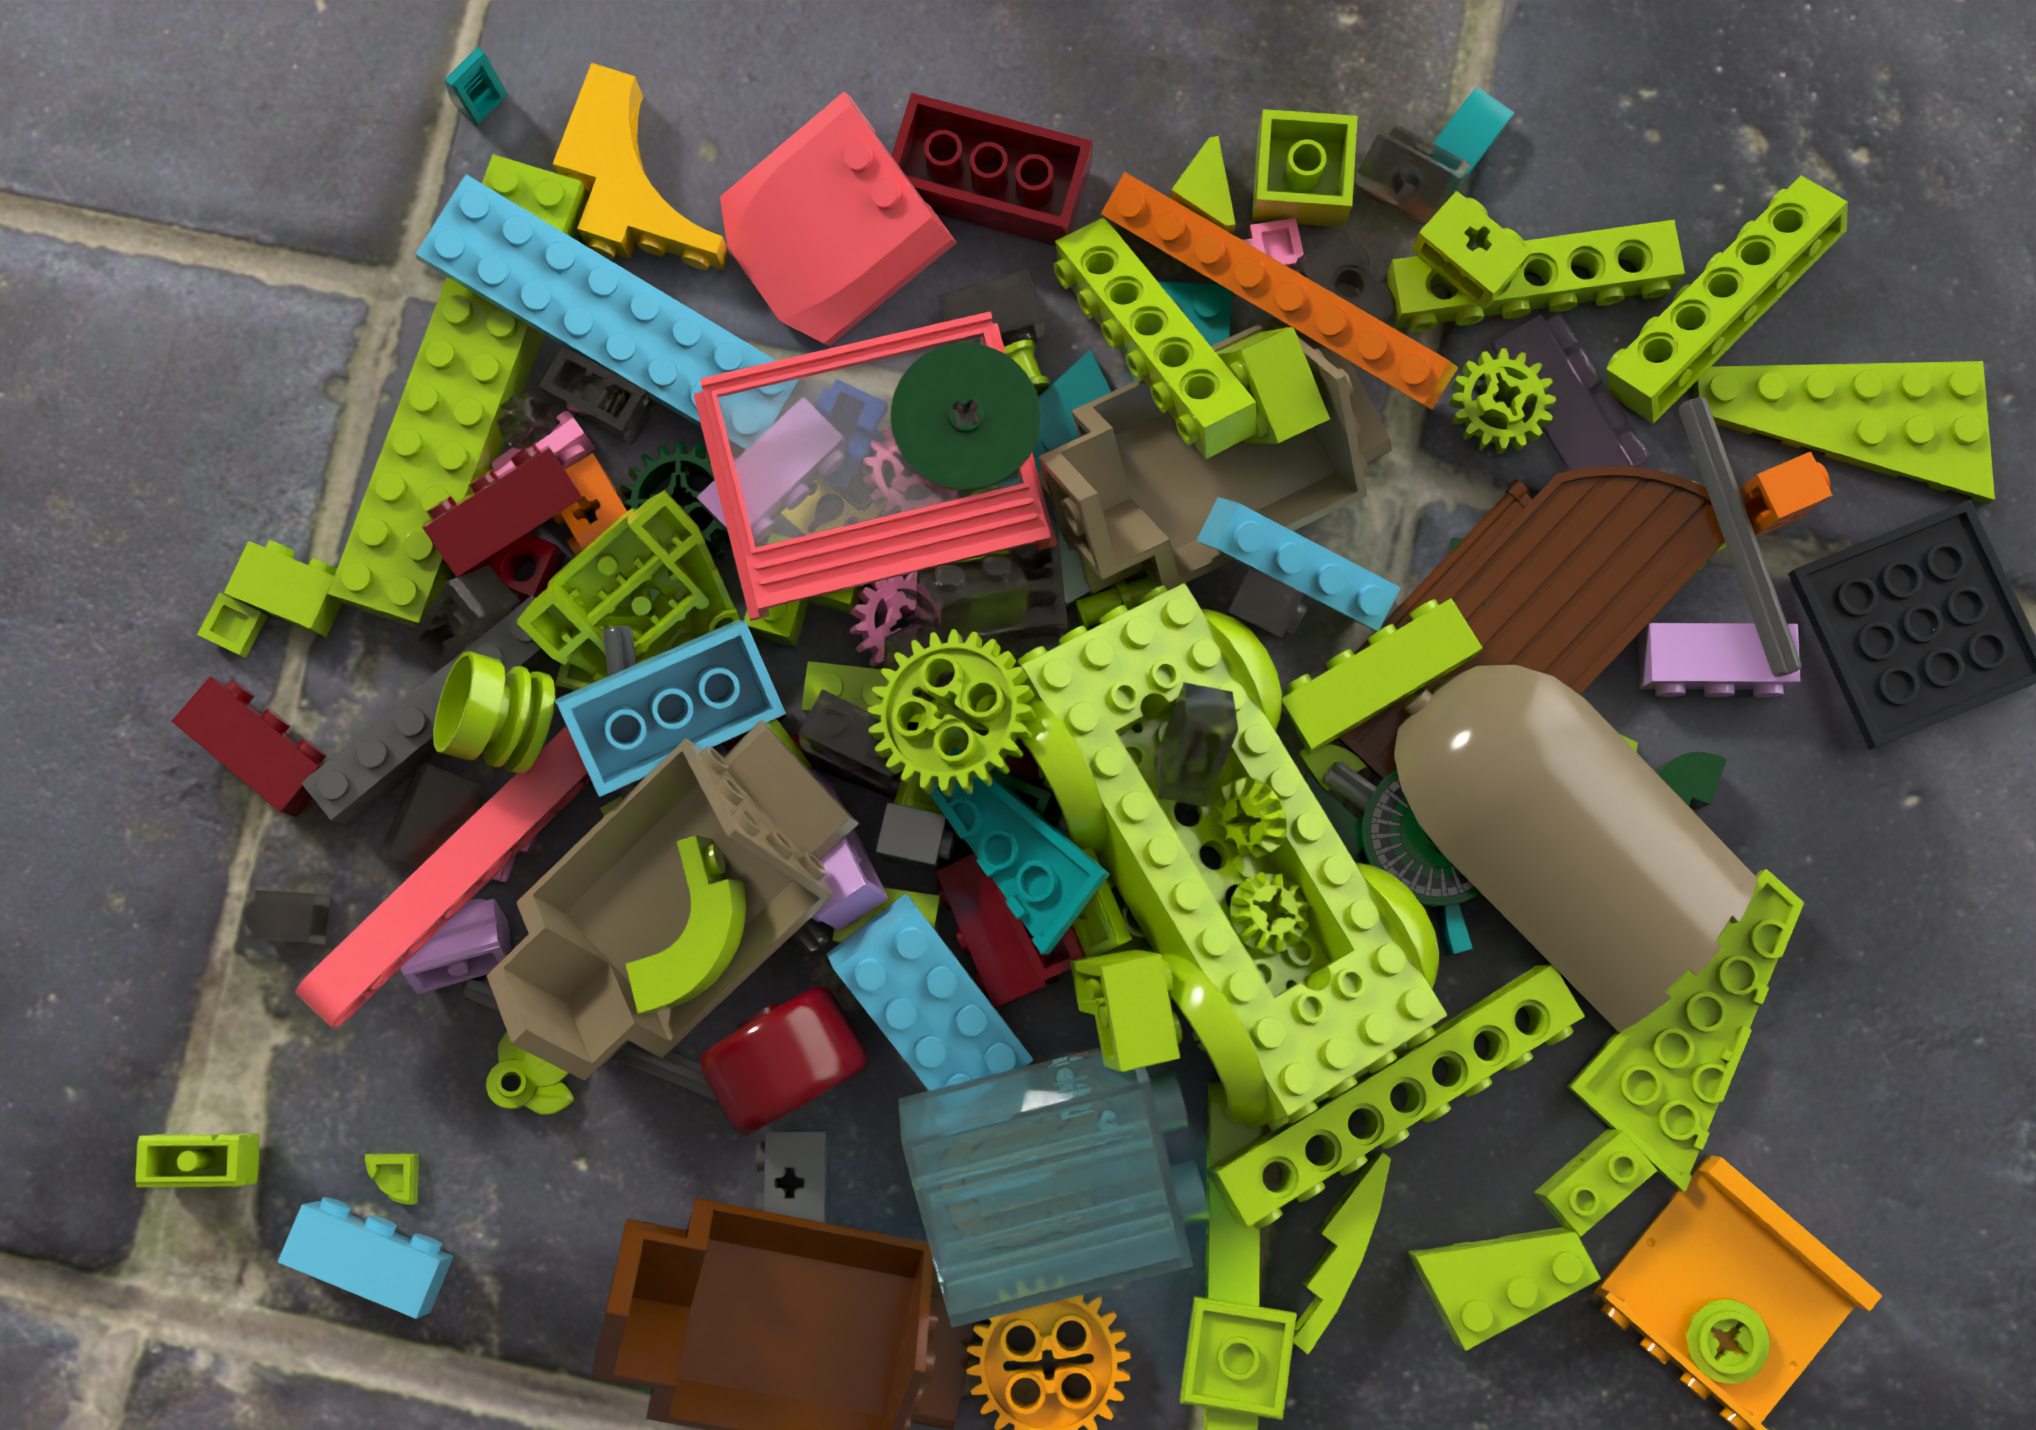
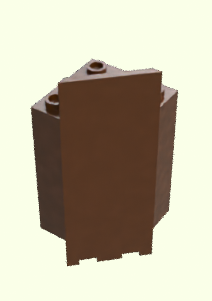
M695 1198L686 1230L626 1218L591 1377L651 1388L646 1415L647 1420L703 1430H909L910 1422L952 1430L956 1422L970 1354L967 1352V1348L973 1339V1328L976 1323L981 1300V1287L940 1279L941 1267L933 1265L935 1244Z

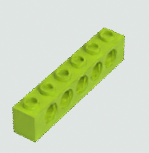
M1800 176L1787 190L1781 189L1772 198L1768 208L1755 221L1747 222L1740 230L1736 240L1723 253L1715 254L1707 263L1704 272L1691 285H1684L1675 295L1672 304L1659 317L1654 316L1647 321L1640 332V336L1626 349H1620L1613 355L1606 368L1609 395L1654 424L1847 231L1848 201L1803 176ZM1657 360H1665L1664 362H1661V363H1653L1654 361H1657Z
M1105 217L1055 241L1058 261L1054 263V271L1060 284L1065 289L1071 288L1077 295L1078 303L1088 319L1094 317L1100 324L1107 344L1112 349L1118 348L1122 352L1133 377L1138 381L1143 379L1148 385L1156 406L1163 413L1168 411L1174 418L1178 432L1187 445L1194 444L1204 458L1207 459L1257 433L1256 401Z
M1667 220L1524 241L1525 247L1531 251L1522 269L1485 310L1419 256L1392 259L1385 277L1394 328L1409 327L1410 332H1423L1435 328L1437 323L1455 321L1456 325L1459 326L1475 324L1482 321L1484 316L1502 314L1504 319H1515L1529 314L1534 309L1549 307L1550 312H1563L1575 308L1578 303L1595 301L1598 306H1606L1622 301L1625 296L1642 294L1643 299H1655L1669 294L1683 277L1685 270L1675 220ZM1625 259L1634 264L1637 272H1626L1620 267L1618 260ZM1571 266L1585 268L1590 275V279L1584 280L1575 276ZM1532 272L1539 275L1544 282V286L1530 284L1526 280L1524 273ZM1443 286L1450 292L1452 298L1447 300L1439 299L1432 294L1430 287Z

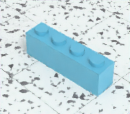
M1217 497L1196 540L1345 618L1376 631L1380 630L1401 587L1244 505Z

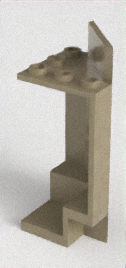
M1272 317L1211 347L1217 352L1258 332L1287 327L1275 317ZM1295 330L1330 419L1280 443L1245 444L1243 440L1207 459L1204 458L1194 444L1187 445L1178 432L1176 421L1168 411L1163 413L1158 409L1152 398L1150 388L1143 379L1134 381L1072 410L1079 438L1040 455L1039 459L1042 469L1037 472L1042 491L1053 503L1056 513L1053 515V518L1070 551L1075 549L1079 553L1085 574L1084 579L1091 593L1094 594L1142 570L1147 573L1158 587L1165 585L1169 591L1233 561L1196 541L1217 497L1240 503L1291 531H1295L1367 496L1364 475L1368 472L1366 463L1392 451L1390 437L1350 361L1316 341L1310 344L1305 343Z
M763 720L752 728L723 757L712 747L707 746L702 749L685 738L516 902L529 935L486 975L511 1043L584 1081L603 1063L609 1062L629 1042L663 1058L834 896L824 879L827 870L820 860L859 823ZM695 835L711 838L712 843L719 846L724 858L725 873L721 874L722 881L726 879L743 881L746 916L739 947L720 978L699 996L673 1008L656 1013L638 1014L625 963L658 954L672 946L682 935L690 916L691 897L677 841Z

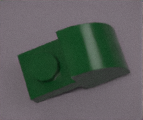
M1691 752L1660 765L1654 771L1690 808L1698 810L1711 805L1727 759L1707 752Z

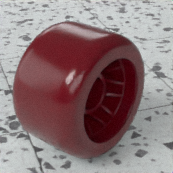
M822 986L814 987L781 1006L776 1002L738 1024L739 1030L705 1050L700 1057L702 1074L727 1119L737 1132L746 1136L765 1128L855 1075L866 1066L867 1062L864 1046L837 998L830 990Z

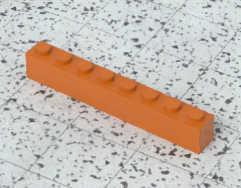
M1126 172L1123 173L1101 212V215L1285 324L1294 327L1297 331L1431 410L1458 369L1456 365Z

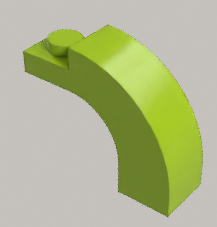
M695 835L677 841L691 897L690 916L682 935L672 946L658 954L625 963L638 1014L656 1013L673 1008L699 996L720 978L739 947L746 916L743 881L731 879L722 881L721 874L725 873L724 858L719 846L713 844L711 838Z

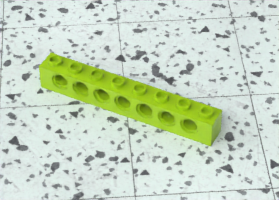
M1552 964L1535 966L1434 1029L1436 1034L1413 1048L1406 1047L1396 1053L1397 1059L1373 1073L1368 1071L1356 1078L1358 1083L1334 1098L1329 1096L1317 1103L1318 1109L1293 1124L1288 1122L1273 1131L1269 1130L1206 1169L1236 1223L1246 1227L1254 1224L1256 1229L1265 1227L1283 1214L1280 1207L1294 1198H1297L1299 1202H1303L1317 1195L1325 1188L1323 1180L1337 1171L1341 1175H1346L1360 1168L1368 1161L1365 1154L1379 1145L1383 1149H1387L1400 1143L1409 1136L1406 1128L1420 1119L1428 1123L1443 1116L1451 1109L1449 1101L1462 1093L1466 1097H1470L1486 1089L1492 1084L1489 1076L1504 1067L1507 1071H1511L1526 1064L1533 1058L1530 1052L1532 1049L1543 1042L1550 1046L1564 1040L1574 1032L1571 1025L1585 1016L1558 970ZM1521 1007L1526 1010L1530 1019L1529 1027L1524 1033H1521L1515 1024V1015ZM1480 1032L1489 1041V1051L1483 1059L1479 1058L1474 1050V1040ZM1439 1058L1446 1062L1449 1070L1446 1081L1441 1085L1434 1080L1432 1075L1433 1065ZM1400 1083L1406 1089L1408 1099L1404 1108L1397 1111L1391 1104L1390 1094L1394 1086ZM1359 1109L1366 1118V1127L1360 1136L1354 1137L1349 1131L1348 1119L1352 1112ZM1317 1135L1324 1143V1154L1318 1162L1312 1164L1306 1156L1305 1148L1308 1140ZM1276 1162L1281 1167L1282 1180L1275 1189L1268 1190L1263 1183L1262 1174L1268 1164Z

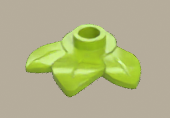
M508 1032L503 1035L498 1044L499 1063L491 1069L486 1080L487 1094L495 1105L508 1110L525 1106L539 1115H550L562 1111L574 1102L572 1093L561 1082L569 1074L568 1072L513 1045ZM509 1075H515L521 1080L520 1087L512 1092L506 1091L502 1087L503 1079Z

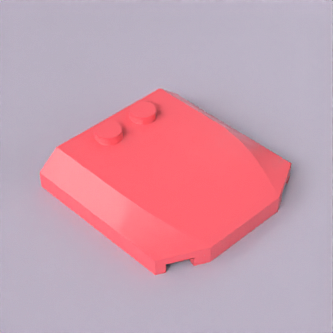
M846 92L840 94L719 197L727 247L780 322L828 346L833 345L957 243L931 206L924 202L878 139L875 129Z

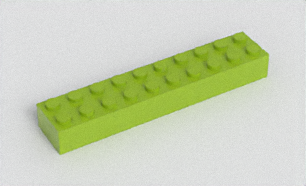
M492 154L482 184L579 242L581 235L577 227L589 199V195L582 182ZM447 277L328 595L346 606L433 634L436 632L456 576L451 568L445 564L444 558L422 528L423 523L430 519L426 511L449 496H452L455 502L463 499L472 493L468 484L493 469L492 462L500 457L544 334Z

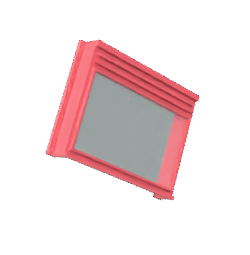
M991 311L700 378L703 391L693 395L750 621L770 617L768 608L1033 543H1035L1037 551L1057 546L1032 453L1025 464L1005 481L986 489L957 491L937 486L918 475L901 456L892 434L890 413L895 389L906 370L921 356L936 348L956 343L985 345L1006 354L998 324H993ZM970 407L965 412L958 408L955 410L957 414L956 425L961 427L966 422L971 423L973 426L976 424L974 408Z

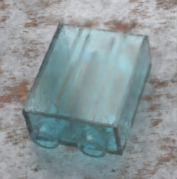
M1101 1048L898 1098L901 1143L952 1328L1194 1266L1185 1227L1210 1221V1214L1195 1160L1171 1166L1168 1160L1163 1136L1189 1129L1187 1114L1174 1068L1152 1074H1147L1145 1067L1119 1072L1104 1066Z

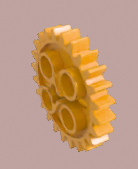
M1039 1277L1036 1292L1030 1293L1022 1281L1018 1282L1019 1297L1015 1300L1006 1292H1000L999 1297L1003 1309L999 1311L988 1305L984 1308L986 1316L991 1321L990 1326L979 1323L974 1325L973 1331L984 1339L983 1343L968 1344L967 1352L980 1357V1361L967 1366L966 1373L981 1376V1381L971 1387V1394H987L988 1398L980 1408L982 1415L994 1410L998 1411L999 1415L994 1426L996 1430L1003 1428L1009 1422L1014 1425L1013 1430H1079L1078 1428L1083 1425L1088 1430H1098L1094 1418L1097 1414L1111 1420L1114 1417L1113 1412L1106 1402L1108 1399L1123 1401L1125 1398L1124 1393L1114 1386L1115 1381L1123 1382L1130 1380V1373L1117 1367V1363L1131 1358L1129 1350L1115 1348V1344L1126 1337L1125 1330L1116 1329L1110 1331L1108 1328L1116 1318L1115 1311H1108L1100 1315L1097 1311L1101 1305L1102 1297L1097 1295L1086 1303L1083 1300L1084 1285L1081 1283L1072 1294L1065 1293V1281L1061 1277L1054 1291L1047 1290L1044 1278ZM1069 1320L1079 1322L1086 1331L1084 1340L1079 1345L1073 1347L1062 1344L1057 1337L1059 1326ZM1018 1325L1030 1328L1035 1335V1343L1028 1350L1016 1351L1007 1342L1006 1335L1010 1329ZM1044 1350H1052L1053 1357L1056 1359H1065L1081 1354H1092L1094 1357L1090 1363L1063 1362L1055 1364V1373L1045 1374V1369L1042 1365H1031L1016 1370H1006L1003 1367V1364L1007 1361H1039L1042 1359V1352ZM1081 1373L1089 1379L1091 1387L1086 1395L1080 1398H1071L1065 1394L1062 1389V1382L1069 1374ZM1021 1378H1030L1039 1385L1040 1394L1034 1401L1022 1403L1012 1395L1011 1387L1013 1383Z

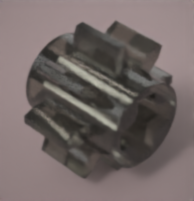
M527 391L521 398L513 394L500 406L504 414L496 421V424L500 426L503 439L516 449H524L533 443H538L551 434L552 430L560 424V420L556 419V411L553 405L546 398L533 395L531 391Z

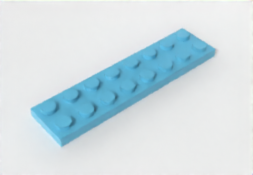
M467 174L463 177L415 254L418 261L701 427L693 394L703 391L700 378L777 361ZM799 379L717 397L729 444L743 453L772 427Z

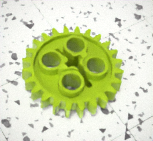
M956 629L951 630L947 643H943L938 635L933 632L930 635V647L923 649L916 640L911 641L914 655L908 659L903 654L896 652L894 656L900 666L897 671L882 668L880 671L889 681L887 687L878 686L873 687L871 690L882 701V704L868 707V713L874 719L881 721L868 728L869 733L875 739L882 740L875 747L876 752L882 758L890 757L886 766L894 774L903 771L901 779L910 787L920 779V788L927 794H931L938 782L941 791L947 797H951L955 783H959L967 794H972L973 779L978 777L988 787L991 786L990 770L995 767L999 771L1008 774L1010 771L1003 759L1007 754L1021 758L1023 753L1015 744L1016 739H1031L1032 737L1029 729L1021 724V721L1036 718V713L1031 706L1022 704L1034 697V693L1029 686L1021 685L1028 678L1022 667L1013 668L1016 663L1015 658L1009 651L1000 654L1001 648L994 639L989 640L982 647V639L977 632H972L965 643H963L962 637ZM955 671L953 680L948 685L940 688L935 687L936 679L941 673ZM923 690L952 711L959 709L970 722L989 729V733L986 736H981L950 714L943 716L934 704L916 697L915 692ZM997 695L995 705L990 710L976 712V706L982 697ZM926 713L925 723L919 729L907 731L908 722L914 715ZM963 737L969 738L968 746L963 753L957 756L948 755L949 747L954 740Z

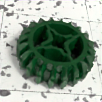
M678 441L675 446V454L671 455L664 445H659L657 448L660 456L659 459L653 461L649 455L642 454L641 461L646 468L642 472L633 467L628 469L627 473L634 480V485H620L619 491L622 495L629 498V500L622 501L626 510L629 511L632 508L637 510L649 498L657 495L652 494V492L662 481L671 477L670 485L665 491L679 506H681L685 492V496L691 504L685 505L683 510L696 524L703 519L712 518L697 499V496L702 492L694 491L693 484L690 481V473L704 476L712 482L715 480L709 455L706 457V450L702 444L697 443L690 455L684 442ZM713 520L708 528L701 533L708 550H712L717 558H723L724 552L719 543L724 540L731 544L729 534Z

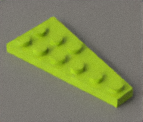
M1983 361L1710 367L1692 385L1693 399L1704 397L1707 400L1716 425L1747 434L1755 432L1782 440L1781 444L1797 449L1801 446L1823 452L1825 457L1895 478L1904 476L1928 483L1927 487L1943 492L1947 490L1971 496L1970 500L1983 504H1989L1995 500Z
M1767 869L1760 870L1756 874L1758 878L1756 887L1740 922L1732 924L1729 921L1716 938V941L1722 947L1697 975H1694L1690 970L1686 971L1675 983L1666 989L1671 998L1651 1014L1621 1032L1616 1031L1567 1086L1575 1096L1611 1129L1624 1130L1657 1171L1681 1192H1686L1692 1178L1690 1173L1699 1151L1703 1150L1710 1134L1707 1132L1719 1102L1724 1100L1751 1034L1750 1026L1759 1005H1763L1769 990L1767 985L1778 958L1783 956L1804 905V902Z

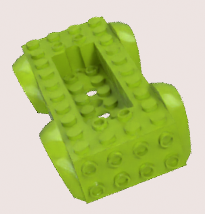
M1185 583L1169 591L1165 585H1162L1140 598L1141 605L1129 611L1125 605L1119 606L1105 614L1099 620L1101 625L1088 631L1085 625L1077 627L1059 639L1060 646L1048 652L1044 646H1040L1028 652L1017 661L1020 665L1019 667H1022L1028 677L1021 685L1029 686L1034 693V697L1031 700L1022 704L1031 706L1036 713V718L1021 721V724L1026 726L1032 733L1031 739L1021 740L1040 767L1038 770L1040 779L1046 778L1042 783L1047 788L1051 787L1069 828L1070 840L1081 850L1088 847L1093 848L1106 871L1110 873V878L1153 951L1161 954L1162 961H1166L1173 980L1172 991L1168 992L1169 997L1192 1026L1194 1041L1200 1039L1201 1042L1197 1046L1202 1051H1207L1216 1068L1227 1096L1228 1106L1224 1109V1112L1229 1121L1247 1124L1250 1130L1268 1124L1271 1131L1288 1122L1293 1124L1318 1109L1317 1103L1329 1096L1334 1098L1358 1083L1356 1078L1368 1071L1373 1073L1397 1059L1396 1053L1406 1047L1413 1048L1436 1034L1431 1025L1447 1016L1432 990L1439 967L1437 938L1424 907L1406 885L1393 874L1374 865L1354 862L1278 737L1276 731L1282 715V691L1276 668L1266 648L1255 634L1236 618L1217 611L1201 609ZM1244 777L1257 779L1269 786L1280 799L1287 818V832L1281 846L1274 852L1257 859L1252 853L1239 854L1235 842L1224 841L1227 835L1225 827L1215 823L1221 813L1214 803L1222 796V788L1232 781ZM1188 800L1197 806L1196 810L1200 815L1197 825L1186 827L1176 820L1174 807L1178 801ZM1245 812L1240 815L1244 822H1250L1252 826L1261 820V818L1248 816ZM1202 846H1210L1218 852L1221 859V865L1218 870H1211L1201 862L1200 849ZM1261 872L1265 874L1283 873V877L1292 884L1300 885V894L1304 901L1310 904L1307 910V922L1310 925L1304 931L1300 942L1288 950L1279 953L1260 952L1244 943L1232 925L1230 908L1225 899L1229 887L1239 886L1247 878ZM1276 896L1272 897V900L1266 905H1257L1260 907V910L1267 913V928L1277 918H1286L1283 916V913L1276 910V901H1274Z

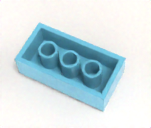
M741 620L732 622L555 699L599 797L646 777L685 738L702 749L707 746L713 747L751 730L761 720L767 723L786 714L747 623Z
M907 893L827 953L834 971L953 1122L1034 1060Z

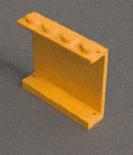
M1706 1155L1690 1174L1692 1178L1686 1192L1679 1190L1675 1192L1593 1293L1605 1302L1601 1312L1623 1330H1626L1631 1325L1645 1337L1640 1343V1346L1664 1366L1671 1360L1685 1372L1679 1380L1704 1401L1711 1395L1725 1407L1719 1415L1736 1430H1768L1761 1422L1854 1307L1871 1311L1882 1295L1722 1157ZM1731 1299L1741 1302L1752 1308L1763 1320L1769 1335V1353L1763 1367L1752 1378L1735 1384L1717 1382L1702 1373L1688 1357L1689 1350L1684 1334L1688 1331L1692 1321L1691 1315L1703 1308L1708 1301ZM1734 1327L1728 1332L1713 1328L1710 1330L1719 1341V1346L1716 1350L1718 1354L1723 1349H1728L1732 1352L1736 1351L1740 1354L1743 1353L1737 1347L1738 1344L1732 1339L1735 1332Z

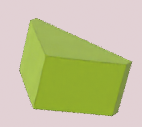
M1219 136L1209 137L1171 189L1170 198L1234 235L1236 223Z

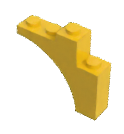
M591 63L553 161L558 174L580 180L588 195L590 194L577 227L588 248L607 259H614L615 255L631 259L635 245L638 243L639 248L650 254L664 256L665 252L677 255L682 257L681 259L684 263L700 270H708L709 266L724 270L730 253L723 236L699 227L676 212L662 199L644 173L638 146V117L644 96L636 77Z

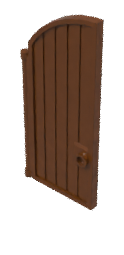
M1598 466L1558 473L1532 499L1528 496L1530 493L1529 489L1519 480H1515L1505 490V495L1474 526L1458 546L1434 568L1383 622L1380 630L1390 624H1393L1396 630L1413 621L1410 613L1423 604L1435 599L1440 605L1452 598L1483 649L1477 657L1426 686L1427 690H1430L1449 677L1476 666L1518 665L1554 676L1581 695L1725 543L1706 487L1684 477L1659 470L1633 466ZM1368 639L1355 651L1354 655L1371 646ZM1409 697L1337 739L1350 752L1359 757L1381 780L1397 769L1394 758L1397 731L1406 711L1403 705Z

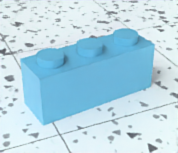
M322 1197L321 1202L316 1201L301 1205L278 1263L415 1319L431 1312L454 1257L440 1251L442 1247L441 1242L421 1234H414L412 1239L395 1232L397 1225L381 1217L368 1215L367 1220L349 1214L351 1206L337 1199Z

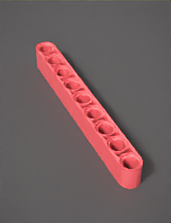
M567 726L541 749L532 767L524 774L517 773L300 983L295 994L332 1029L346 1022L591 782Z

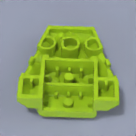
M664 490L648 499L637 510L632 508L623 514L558 571L548 582V588L536 597L517 619V624L552 659L564 665L569 662L592 674L593 680L599 681L608 677L603 636L604 629L608 627L626 625L632 628L636 664L741 619L708 550L699 526Z

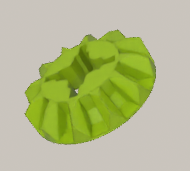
M1248 777L1236 779L1222 788V796L1214 803L1221 813L1215 823L1224 826L1227 831L1224 841L1235 842L1239 854L1252 853L1256 859L1277 850L1286 836L1287 818L1284 807L1276 793L1265 783ZM1245 812L1246 815L1261 818V820L1252 826L1250 822H1244L1240 815Z
M1261 872L1244 880L1235 890L1230 903L1231 922L1241 940L1251 948L1264 953L1283 952L1300 942L1304 931L1310 925L1307 922V910L1310 904L1305 902L1300 894V885L1292 884L1283 877V873L1265 874ZM1276 896L1274 900L1276 901V910L1283 913V916L1286 918H1277L1267 928V913L1260 910V907L1257 905H1266L1272 900V897Z
M1731 1299L1708 1301L1703 1308L1691 1315L1692 1321L1684 1336L1689 1350L1688 1357L1702 1373L1717 1382L1735 1384L1752 1378L1760 1371L1769 1353V1335L1763 1320L1752 1308ZM1734 1327L1735 1332L1732 1339L1738 1344L1737 1347L1743 1353L1740 1354L1736 1351L1732 1352L1728 1349H1723L1718 1354L1716 1350L1719 1346V1341L1710 1330L1713 1328L1728 1332Z

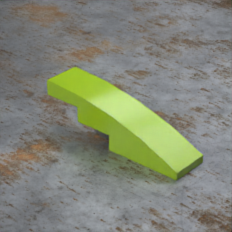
M1375 1150L1316 1228L1331 1243L1301 1282L1317 1295L1295 1325L1293 1343L1306 1354L1310 1353L1338 1311L1362 1263L1380 1212L1391 1158L1383 1152Z

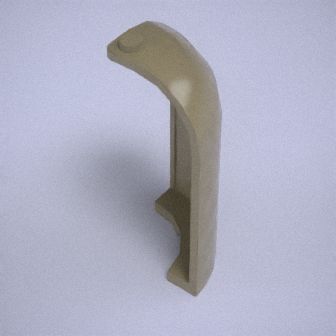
M1491 665L1473 667L1441 681L1430 690L1422 687L1414 692L1404 703L1403 708L1406 711L1397 731L1394 758L1401 789L1419 825L1442 854L1618 1032L1637 1023L1671 998L1666 991L1667 988L1688 970L1697 975L1721 949L1722 946L1716 941V938L1729 921L1732 924L1740 922L1751 901L1758 878L1586 699L1554 676L1518 665Z

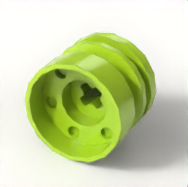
M470 651L463 652L455 661L448 674L439 699L433 729V741L436 751L465 760H475L483 751V757L488 766L501 767L504 765L506 771L524 774L537 759L549 731L555 701V687L552 677L539 671L529 673L527 668L522 666L512 667L505 675L504 665L501 660Z

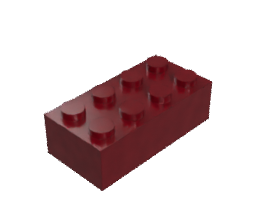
M911 93L891 156L924 202L930 205L936 214L1056 246V240L1072 233L1092 166L1093 141Z

